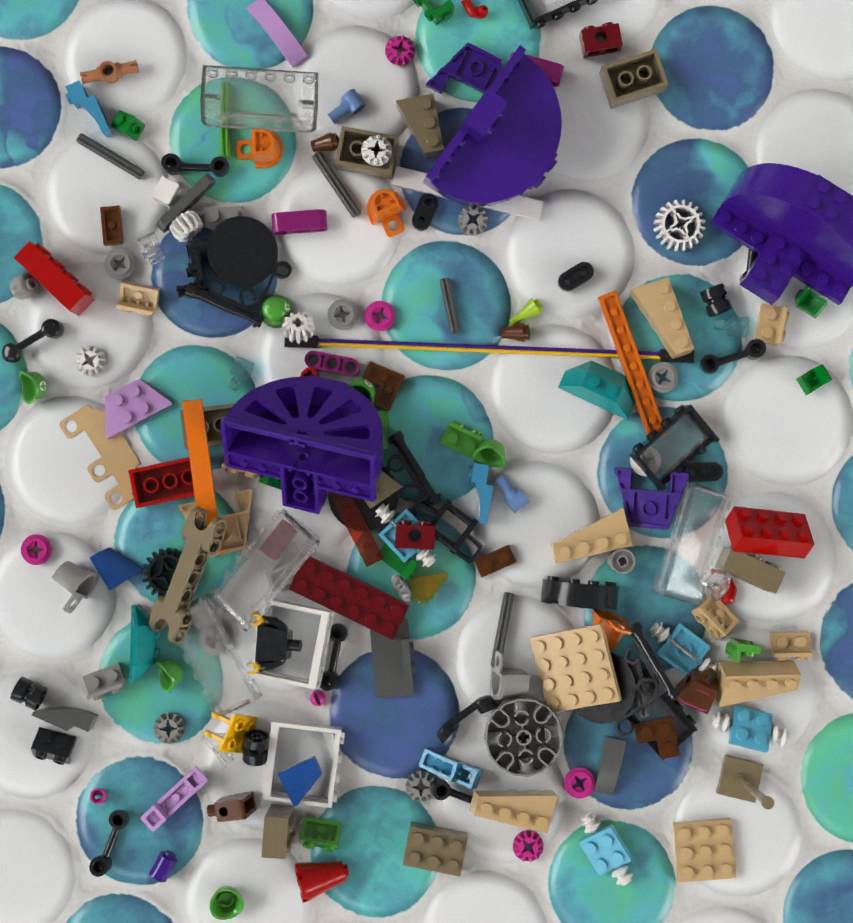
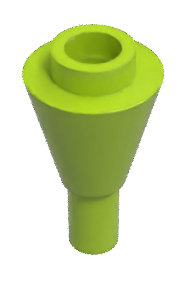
M531 298L519 313L509 321L512 325H516L523 319L542 314L540 310L543 307L538 299L533 300Z

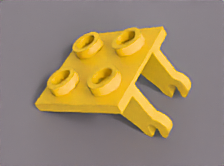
M212 712L211 716L229 725L225 737L209 730H204L203 734L220 742L217 749L220 752L243 753L244 734L249 730L255 729L258 717L232 714L231 718L220 713Z

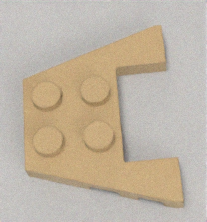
M252 489L234 492L238 512L219 516L227 524L222 542V552H217L214 555L209 554V557L247 549ZM195 501L178 505L186 519L191 510L196 507Z

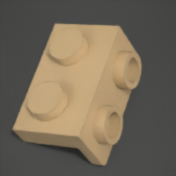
M122 281L120 283L119 301L116 303V308L121 309L123 312L133 311L140 313L142 316H151L158 310L160 288Z

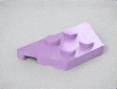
M140 379L105 396L106 438L109 439L169 408L173 403Z

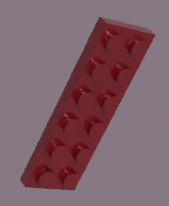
M307 554L289 587V590L391 640L394 639L410 606Z

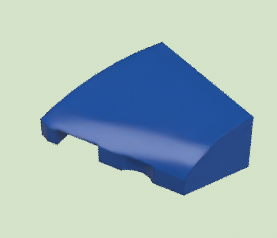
M110 547L90 557L109 591L144 571L142 567L132 563L128 558L121 556Z
M312 756L278 773L294 807L300 803L323 772L316 757Z

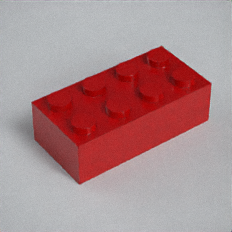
M29 241L13 258L70 312L80 316L94 301L91 297L92 292L80 282L77 283L79 280L66 269L63 270L65 266L53 256H50L51 253L44 246H41L38 242L34 244Z
M189 457L128 470L136 508L195 497Z
M734 506L725 520L732 550L735 552L805 559L815 545L805 514Z

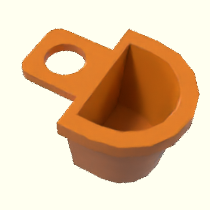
M252 129V140H238L236 143L237 158L240 160L254 159L256 169L273 167L283 157L284 147L282 140L276 133L269 130ZM249 145L251 147L250 154H242L241 147Z
M388 189L378 190L372 194L366 208L371 224L374 225L381 221L388 237L402 233L404 225L398 213L407 209L399 194ZM390 221L398 222L399 227L396 231L389 230L388 223Z
M593 610L592 615L594 618L592 625L603 623L609 650L614 651L624 634L631 635L632 631L628 628L630 624L611 611Z

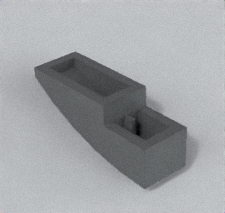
M48 707L38 709L32 713V716L65 731L76 726L87 732L93 729L99 716L93 712L72 707Z
M605 735L597 768L594 792L613 795L626 746L625 739Z

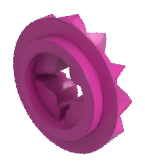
M395 35L392 39L388 40L385 46L386 57L394 65H407L415 56V45L410 38L404 35ZM402 44L403 49L406 51H402L400 56L398 57L397 50H395V48H399V45Z
M375 301L367 307L365 321L371 329L385 331L393 325L395 311L389 303ZM383 309V316L388 319H381L377 324V317L372 313L379 314Z
M31 535L21 545V555L29 564L40 565L46 563L51 557L52 547L50 541L45 536ZM36 544H38L39 548H44V550L38 552V555H36V552L29 551V549L35 548Z
M577 767L571 769L565 775L564 786L569 795L581 799L593 792L595 779L587 768ZM575 776L579 777L580 780H585L582 782L584 789L579 785L574 786L576 783Z
M525 830L518 833L514 838L513 851L516 857L522 861L532 862L543 853L544 844L538 833ZM523 840L528 844L533 843V852L528 849L523 851L525 848Z

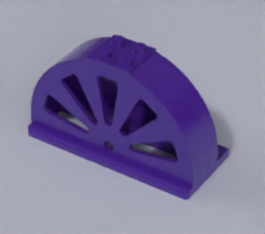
M521 45L492 85L485 91L463 122L461 128L424 178L423 183L451 201L470 206H491L509 201L527 189L531 190L534 187L537 189L546 178L544 173L551 171L558 162L555 158L558 155L556 152L562 128L559 100L546 74L534 61L524 54L526 49Z
M763 163L745 169L739 175L709 223L757 253L756 258L739 285L772 305L781 297L791 278L795 277L832 302L840 305L853 286V196L821 175H816L797 167L776 163Z
M310 375V377L279 379L251 390L234 404L226 417L222 418L220 423L226 467L280 479L283 506L320 514L327 499V491L375 502L377 482L383 465L382 422L373 404L363 394L348 386L347 383Z

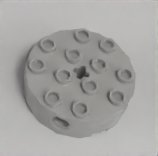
M515 696L503 700L498 707L491 711L485 723L484 739L490 758L499 768L513 776L530 777L544 772L555 761L562 749L563 733L557 716L546 703L534 697ZM521 732H525L527 735L524 740H521V737H519Z

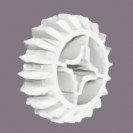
M674 200L673 205L668 202L666 208L662 206L660 208L661 213L656 214L658 219L654 220L653 224L658 227H655L653 230L654 232H660L656 239L662 237L663 240L660 244L668 243L667 249H670L671 246H674V251H677L679 246L681 251H685L686 246L692 249L693 244L697 245L699 243L698 238L701 239L703 237L701 232L705 231V227L701 225L705 223V219H699L703 213L697 214L696 211L699 207L696 206L692 209V202H689L686 206L685 200H682L680 205L677 200ZM676 212H683L687 214L689 217H682L679 213ZM670 214L672 225L666 229L665 219ZM678 222L684 224L681 229L674 228ZM693 222L694 231L692 236L689 237L687 226ZM677 234L680 237V239L682 238L683 240L675 239L670 235Z

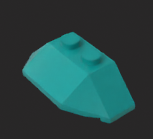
M592 360L566 370L558 386L559 389L628 420L635 403L626 376Z
M140 604L131 605L129 683L137 681L160 657V648L157 647V640H160L161 631L155 632L150 629V615Z

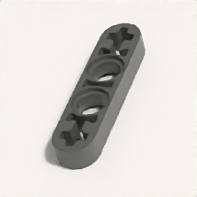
M210 174L204 175L157 222L156 226L163 233L169 231L172 221L180 216L181 213L189 211L214 186L216 180Z

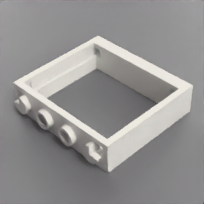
M270 598L263 599L261 607H259L260 617L263 615L272 616L273 606L320 615L321 619L309 679L272 671L260 672L259 670L257 673L249 675L314 690L319 689L324 671L334 611ZM256 635V640H254L252 643L253 656L249 662L258 664V662H255L257 641ZM250 665V672L254 670L253 665Z
M273 719L271 722L262 800L292 803L286 792L273 791L280 727L335 734L328 797L305 795L299 803L332 808L333 802H337L338 791H335V783H339L340 771H337V766L342 763L343 752H339L340 744H344L345 739L342 727Z

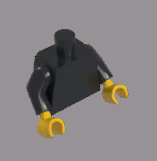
M255 612L251 613L252 616H257V621L249 622L253 626H257L255 662H258V664L248 662L247 666H254V670L247 672L248 674H255L258 670L260 672L274 670L283 665L286 659L291 658L292 651L301 652L302 640L293 639V630L288 629V626L277 617L264 615L260 617Z

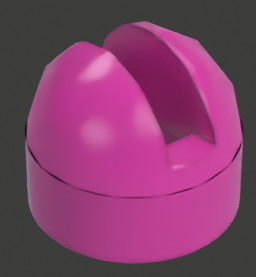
M315 690L310 696V701L315 706H321L326 700V695L321 690ZM315 694H318L320 703H317Z
M101 788L92 790L90 794V800L94 804H102L107 798L106 791ZM103 794L102 798L95 799V796Z

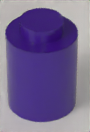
M169 850L161 851L149 875L157 881L166 882L177 863L176 855Z

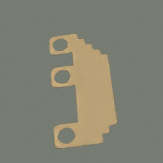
M86 405L62 420L60 428L67 438H72L85 430L101 455L100 459L90 464L87 468L92 479L95 482H100L113 474L118 482V486L105 494V499L113 510H117L133 500L128 470L136 469L140 462L122 433L109 439L106 438L105 409L99 411L97 407L91 409L90 405ZM70 420L75 421L77 424V429L73 433H69L65 429L66 422ZM102 465L105 468L104 475L101 477L95 476L93 474L94 466ZM119 492L122 495L121 503L113 504L110 500L111 494Z

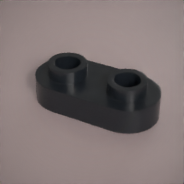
M424 194L419 199L412 217V225L418 231H425L431 225L438 207V200L433 194ZM430 200L432 204L427 206L425 201ZM422 217L425 219V222L419 223L418 219Z
M581 262L565 271L558 278L559 288L569 292L589 281L594 274L593 266L588 262ZM586 270L587 275H581L580 271ZM564 280H570L571 284L565 285Z
M716 462L693 463L691 466L685 467L683 473H690L691 469L696 471L695 476L690 475L688 480L690 482L717 481L723 475L722 466ZM711 468L715 470L713 476L709 474Z

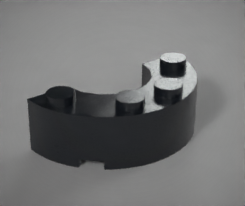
M548 576L547 579L542 581L541 602L578 608L617 610L619 586H616V582L605 581V585H599V581L588 580V584L580 583L579 579L569 578L568 582L559 580L557 576Z

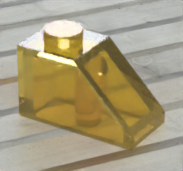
M448 572L410 578L413 602L417 601V604L429 603L428 599H432L448 578Z

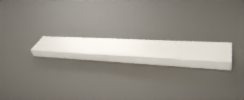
M396 166L392 186L424 194L430 193L436 197L445 198L423 183L428 173ZM517 196L500 204L479 207L539 221L544 201Z

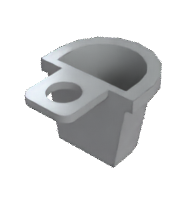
M70 561L60 565L51 577L72 594L63 607L65 612L72 613L83 598L87 599L98 581V574L94 570H86Z
M496 650L494 667H491L490 690L493 699L501 700L506 696L526 694L529 688L530 675L522 669L503 668L504 654Z

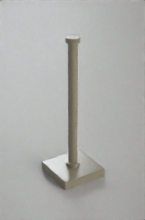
M724 755L716 793L755 803L757 798L765 809H772L774 807L773 798L766 796L758 789L764 765Z

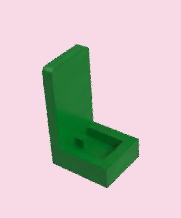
M413 0L418 7L421 6L425 11L424 15L428 21H433L435 25L443 20L447 21L453 16L454 4L451 0L446 1L435 11L427 0Z
M386 543L377 554L379 559L400 573L406 580L409 576L413 578L419 570L416 567L418 562L410 557L404 563Z

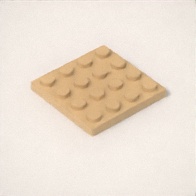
M603 623L529 638L545 702L553 712L622 700Z

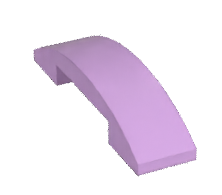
M256 0L247 7L249 13L276 44L292 68L308 57L284 22L265 0Z
M195 766L143 814L140 819L154 832L209 779Z

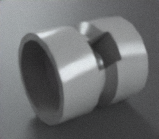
M627 549L613 550L607 556L609 568L616 573H629L635 566V557Z

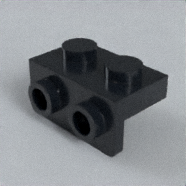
M39 727L31 746L32 754L40 760L50 759L59 765H64V763L70 764V757L77 737Z

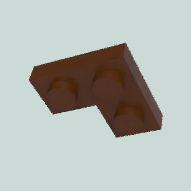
M369 361L362 378L379 386L373 404L390 411L405 376Z
M672 716L633 723L638 744L656 740L660 759L680 756Z

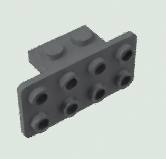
M403 618L393 640L370 629L376 697L386 698L412 695L414 693L412 673H416L415 661H411V654L414 653V644L409 640L408 620Z

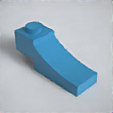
M80 81L65 86L68 92L65 95L69 104H74L77 109L82 108L96 120L106 137L113 135L99 100L95 95L88 96L85 87Z
M474 463L473 467L469 466L467 477L471 478L470 482L475 484L478 493L480 508L478 522L487 524L493 486L486 485L489 465Z
M429 748L424 749L418 766L469 789H477L483 770L450 758Z

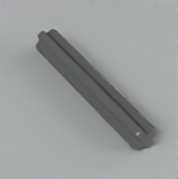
M83 133L77 137L76 141L80 145L140 180L144 176L145 171Z
M320 151L312 156L314 162L353 218L360 215V209Z
M504 592L491 667H494L496 650L504 652L514 599L513 593Z

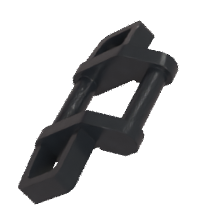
M449 499L446 500L440 510L425 502H421L413 513L415 518L419 510L425 508L435 514L431 524L436 525L445 511L448 510L468 525L456 543L436 529L435 538L451 549V553L456 554L471 564L483 548V545L470 534L478 521L475 518L471 519L452 505V501ZM466 538L478 548L472 557H468L458 550Z

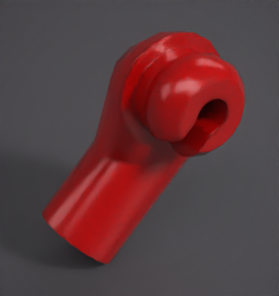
M463 0L461 2L470 17L483 19L487 16L488 8L485 5L475 7L471 0Z
M728 575L721 579L726 588L725 594L721 596V601L725 605L732 604L737 593V588L731 576Z

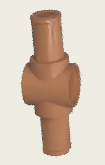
M136 60L121 64L119 62L104 61L94 70L80 72L83 85L95 81L116 83L123 75L138 73V63ZM109 69L114 70L111 75H106Z

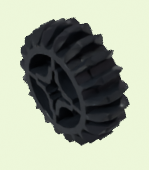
M166 548V553L163 549H159V555L156 552L152 553L154 559L147 557L146 560L150 565L143 564V567L148 570L142 572V575H147V578L142 581L143 583L149 582L146 589L153 588L151 591L152 595H155L157 592L158 597L166 595L168 589L160 587L155 580L161 579L165 581L167 586L170 585L174 573L170 575V579L169 576L160 577V575L167 571H175L176 568L170 565L167 558H172L178 562L181 553L178 556V549H174L172 554L171 548ZM161 560V570L154 575V568Z

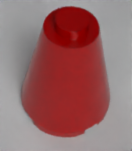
M342 861L294 863L303 903L345 882L346 876H349L347 864L343 865Z

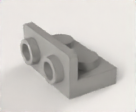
M120 662L82 676L89 694L86 696L87 700L91 698L94 701L105 697L104 693L110 691L112 694L118 693L123 690V686L128 684Z

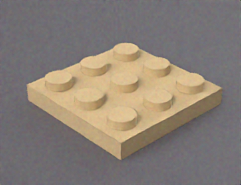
M730 818L672 822L678 882L736 878L732 820Z

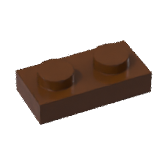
M119 205L100 207L104 246L123 245L121 207Z
M508 544L475 559L474 562L482 578L516 563V559Z

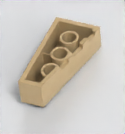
M669 277L631 290L629 295L636 302L639 310L644 314L671 358L674 359L690 354L694 350V346Z
M620 508L551 544L554 560L557 564L633 546L624 508Z
M794 660L740 661L739 663L719 662L716 676L719 681L718 693L715 699L719 707L795 691L798 690L801 673Z
M552 790L474 791L469 810L477 817L548 833L558 795Z

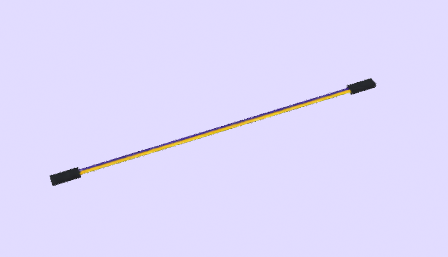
M314 335L312 338H308L307 343L304 340H300L299 344L297 340L291 343L289 338L286 337L284 341V347L318 349L320 346L619 358L616 350L322 339ZM660 349L658 352L638 351L641 359H658L660 362L694 363V350L690 354L674 359L671 358L666 349Z

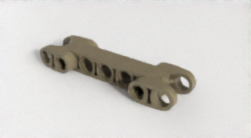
M200 506L191 510L181 532L182 539L186 540L167 593L157 598L149 619V627L155 632H160L168 623V640L173 644H178L184 640L190 629L194 614L189 610L209 554L214 555L219 551L227 527L226 521L220 517L214 518L207 527V511Z

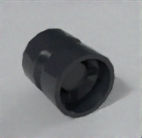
M723 283L700 292L703 303H707L705 308L709 318L733 309L729 298H725L727 292Z
M22 676L16 683L10 699L20 704L25 702L26 707L36 711L42 704L48 688L38 683L33 685L32 680Z
M252 729L244 734L242 760L247 765L261 766L267 762L269 734L266 731Z

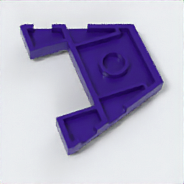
M467 43L432 79L427 81L426 87L441 94L451 77L484 94L499 75L502 59Z
M615 467L614 471L618 478L619 490L622 493L628 525L631 527L668 530L689 480L690 473L671 472L670 492L633 489V468Z

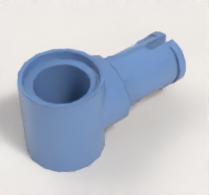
M351 89L342 96L340 105L327 115L335 124L346 114L355 115L359 113L366 104L357 91Z
M504 475L495 481L505 494L504 501L514 513L530 502L522 490L514 488Z

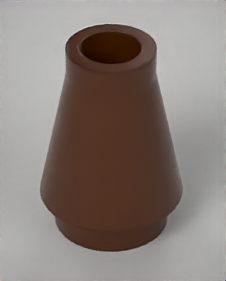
M332 132L311 141L313 152L336 151L339 144L337 133L332 134Z
M522 323L502 327V339L525 342V340L530 339V326Z

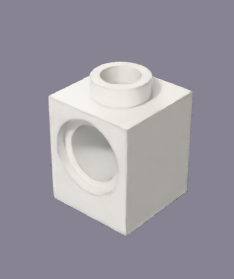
M162 176L152 194V198L172 208L182 190L178 184L179 181L170 176L168 179Z

